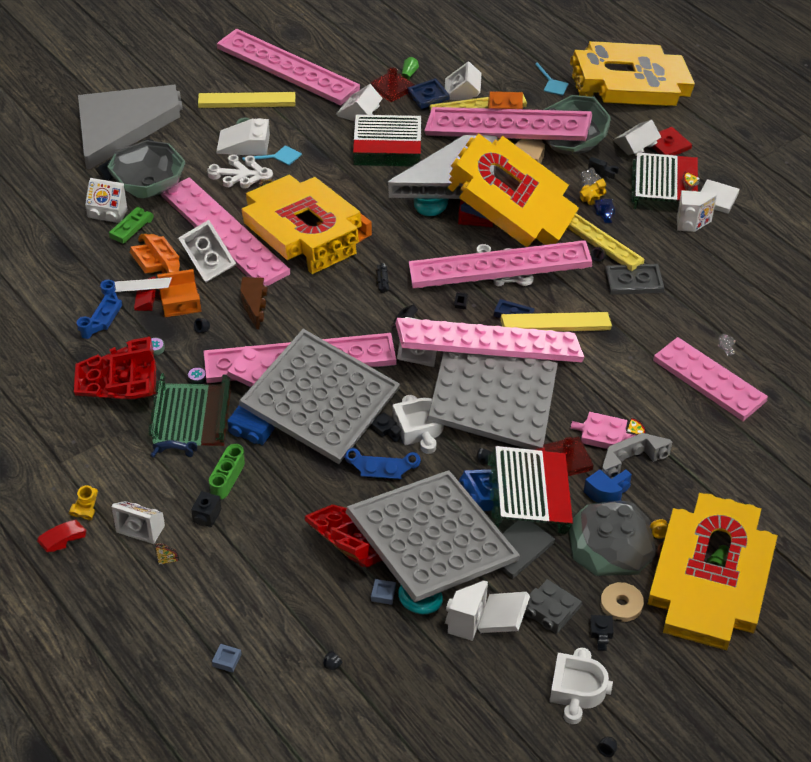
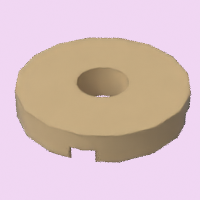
M617 582L610 584L604 589L601 595V608L607 616H613V620L618 619L622 620L621 622L635 620L642 612L644 599L641 592L633 585ZM617 600H625L627 604L620 605L617 603Z

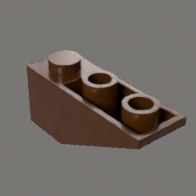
M242 277L240 288L241 303L256 329H260V322H264V311L262 309H266V298L264 296L268 295V285H264V278Z

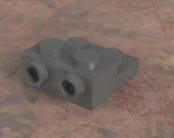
M547 579L539 589L535 588L529 594L530 598L524 614L542 624L545 629L557 634L580 609L582 601Z

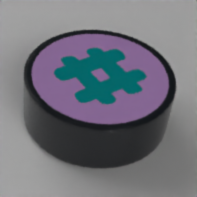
M201 367L191 368L187 373L188 382L192 385H202L205 383V369Z

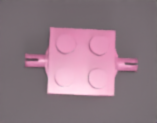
M589 412L584 424L574 421L571 423V429L582 431L581 443L608 449L613 444L636 436L626 433L627 420L599 413Z

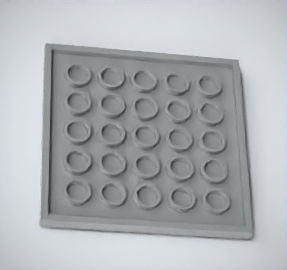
M302 329L240 399L239 406L340 464L346 452L356 444L398 391L400 384L307 330Z
M444 351L427 421L530 450L543 448L558 363L544 359Z
M449 470L347 506L346 509L347 515L414 602L514 563L520 557L519 553Z

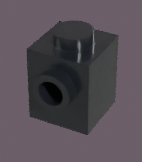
M201 491L191 509L193 522L201 526L212 527L222 509L220 496Z

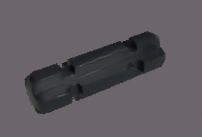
M384 263L377 265L378 290L381 293L389 290L387 266Z

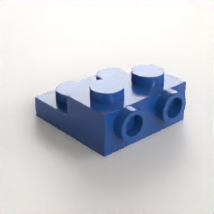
M497 469L465 470L459 483L483 511H491L495 505H500ZM502 477L504 504H508L507 485ZM510 491L511 504H512L513 501H514V497H513L512 492Z

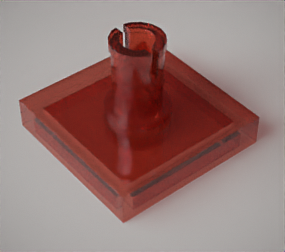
M394 67L388 69L387 74L370 82L374 89L390 102L408 93L407 88L415 85L397 73L398 70Z
M579 436L574 438L567 437L564 440L543 445L547 452L566 454L568 476L593 471L594 465Z

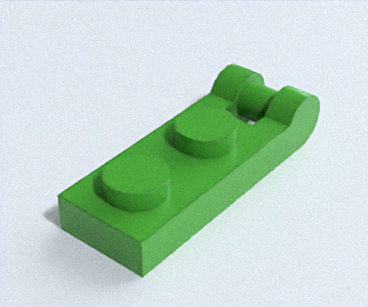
M136 207L109 232V237L124 244L147 222L150 223L152 221L153 213L145 212L142 208Z

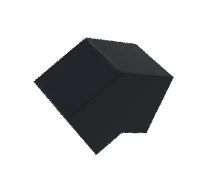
M457 292L455 308L466 310L468 293Z

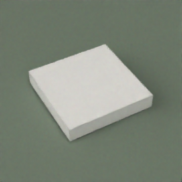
M707 179L701 192L717 193L714 210L728 214L740 189Z
M527 592L489 594L478 625L480 633L518 631L530 598Z

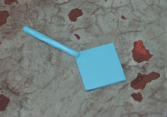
M536 62L535 65L549 80L544 92L563 96L569 83L551 79L540 64Z
M285 145L276 154L254 157L255 160L274 158L290 165L302 153Z

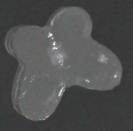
M590 168L587 172L583 171L580 174L581 178H583V187L601 179L595 173L594 168Z
M726 334L720 335L719 348L723 349L728 356L735 354V350L732 348V345L736 342L735 339L727 337Z

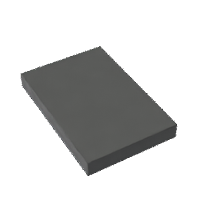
M640 264L632 272L627 269L626 265L605 266L610 295L664 293L665 288L658 264Z
M520 518L502 533L519 553V560L499 569L510 578H515L554 544L555 539L529 519Z

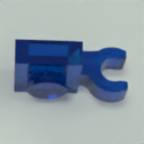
M612 199L595 200L594 207L597 216H603L604 223H612L611 216L615 214Z

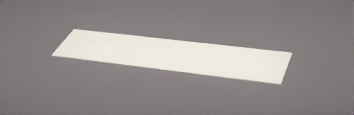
M172 277L115 282V292L168 288Z

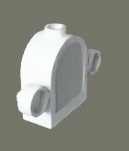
M406 395L401 403L393 404L392 418L397 422V426L401 428L399 434L404 445L421 442V451L431 454L436 450V440L434 438L442 433L444 425L427 421L432 402L431 398L417 399L413 395Z
M578 648L575 650L574 655L558 653L550 702L567 705L564 710L565 721L569 724H577L582 719L583 712L581 708L596 707L604 700L606 694L611 695L613 681H608L609 677L605 667L598 661L591 659V652L588 649Z

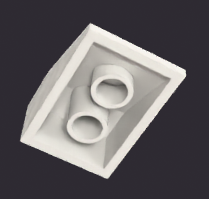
M250 119L221 130L217 154L267 155L270 136L269 119Z
M210 220L179 237L180 242L205 283L237 265Z

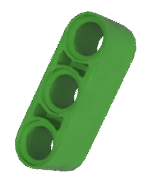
M231 444L224 451L209 477L210 494L220 496V499L226 498L245 465L244 450L241 445Z

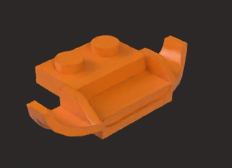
M141 234L138 241H144L145 245L130 247V254L144 273L179 271V256L164 236Z

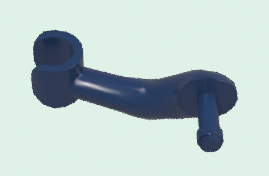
M175 440L158 442L153 444L154 451L150 454V457L153 458L157 452L162 453L170 448L184 450L186 456L192 457V450L197 451V444L193 441L186 444Z

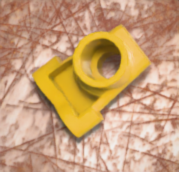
M604 179L596 181L591 186L585 185L580 191L581 200L583 202L587 201L589 205L596 204L600 197L607 193Z
M88 485L80 487L77 492L78 499L75 504H72L69 514L73 517L92 520L95 514V509L93 508L98 490Z

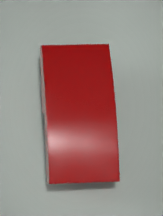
M77 520L68 521L40 535L37 538V542L46 552H54L65 549L67 541L86 537V529Z

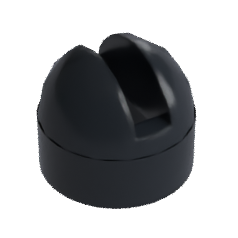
M595 247L591 251V258L597 262L603 261L606 258V252L603 248Z
M197 318L194 322V329L197 333H205L210 329V323L204 318Z
M479 448L477 460L481 462V459H484V464H488L491 462L494 453L487 449Z
M329 651L323 659L324 667L329 670H336L343 663L333 651Z
M604 737L597 745V749L603 756L612 757L617 751V742L613 737Z

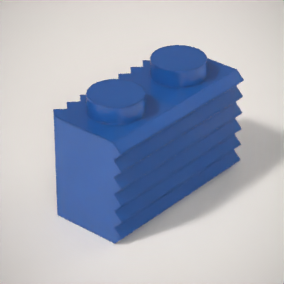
M239 405L234 413H232V416H230V419H228L230 434L246 438L252 443H260L261 445L266 442L275 429L272 424Z

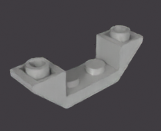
M641 433L613 444L608 448L602 471L612 479L620 474L622 461L631 456L639 455L643 451L646 452L653 462L665 459L670 455L672 441Z

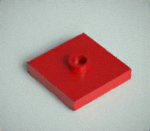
M673 127L659 131L661 138L657 140V144L651 146L661 155L673 156L692 148V144Z

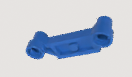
M112 280L101 282L100 287L104 298L92 317L84 316L77 320V328L84 339L90 338L92 334L103 329L107 330L122 307V300L117 298L115 282Z
M350 448L345 455L347 463L354 465L361 472V477L401 479V475L410 469H416L421 463L420 456L415 452L408 453L401 459L362 456L357 449ZM350 453H356L355 458H349ZM415 457L416 461L414 463H410L409 458Z

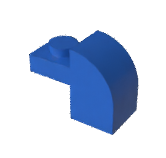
M598 470L585 479L584 493L597 503L621 501L622 493L626 492L631 485L632 474L624 470L611 479L603 471Z

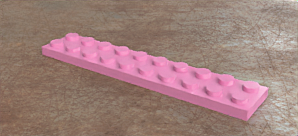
M235 29L217 43V49L338 105H342L351 95L360 90V84L239 29Z
M432 107L425 128V134L428 136L462 137L463 135H477L479 133L480 135L497 136V138L504 136L505 138L586 141L592 112Z
M190 177L161 194L195 228L210 220L237 264L235 266L247 277L264 278V285L269 286L290 275V268Z
M586 240L409 261L413 288L592 267V259Z
M397 318L395 323L402 348L582 362L584 359L575 333L410 318Z
M391 333L322 339L370 367L396 365ZM291 342L247 347L276 360ZM244 347L205 350L204 359L207 383L235 381L227 376V371Z

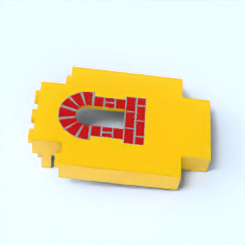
M479 133L475 138L471 137L465 145L468 148L464 147L458 155L460 159L456 158L451 165L453 169L449 173L451 175L449 179L451 183L448 189L453 192L462 183L463 186L460 190L463 192L459 198L525 247H528L535 238L544 245L556 244L579 207L563 196L569 185L504 136L498 141L495 139L493 143ZM496 165L519 181L520 184L515 191L493 176L490 172V166Z
M287 175L246 193L248 206L241 209L244 224L286 260L303 253L307 258L308 271L311 274L357 254L356 243L359 242L357 228L362 226L360 211L316 177L300 183L291 175ZM309 210L322 220L323 223L319 226H308L296 215Z
M699 493L694 513H690L685 509L673 508L648 600V605L668 610L663 633L727 650L733 628L750 633L755 632L778 536L769 531L757 530L761 508ZM717 530L726 532L731 537L725 567L704 562L710 536Z

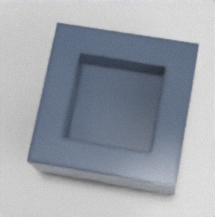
M375 579L371 601L392 605L396 582Z
M220 644L212 660V666L234 672L241 657V650Z

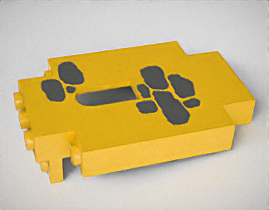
M589 41L588 47L585 50H575L570 58V65L573 67L572 77L576 82L579 96L593 97V93L598 92L605 103L677 106L680 96H691L695 84L682 55H664L660 45ZM605 64H629L633 66L634 71L610 70L605 67Z

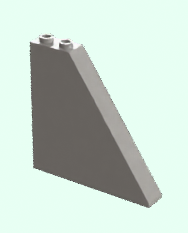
M176 84L78 95L86 170L112 157L116 151L133 145L180 118V110H183L180 91L176 90Z
M463 135L389 180V198L460 199L459 196L463 192L460 190L463 186L462 183L453 192L448 189L451 183L449 181L451 178L449 173L453 169L451 165L456 158L460 159L458 155L464 147L468 148L465 145L471 137L475 138L477 135ZM482 135L491 143L495 139L497 140V136ZM496 165L490 166V172L493 176H495Z

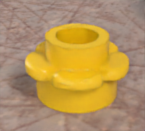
M659 519L650 524L655 538H665L669 525L666 520Z

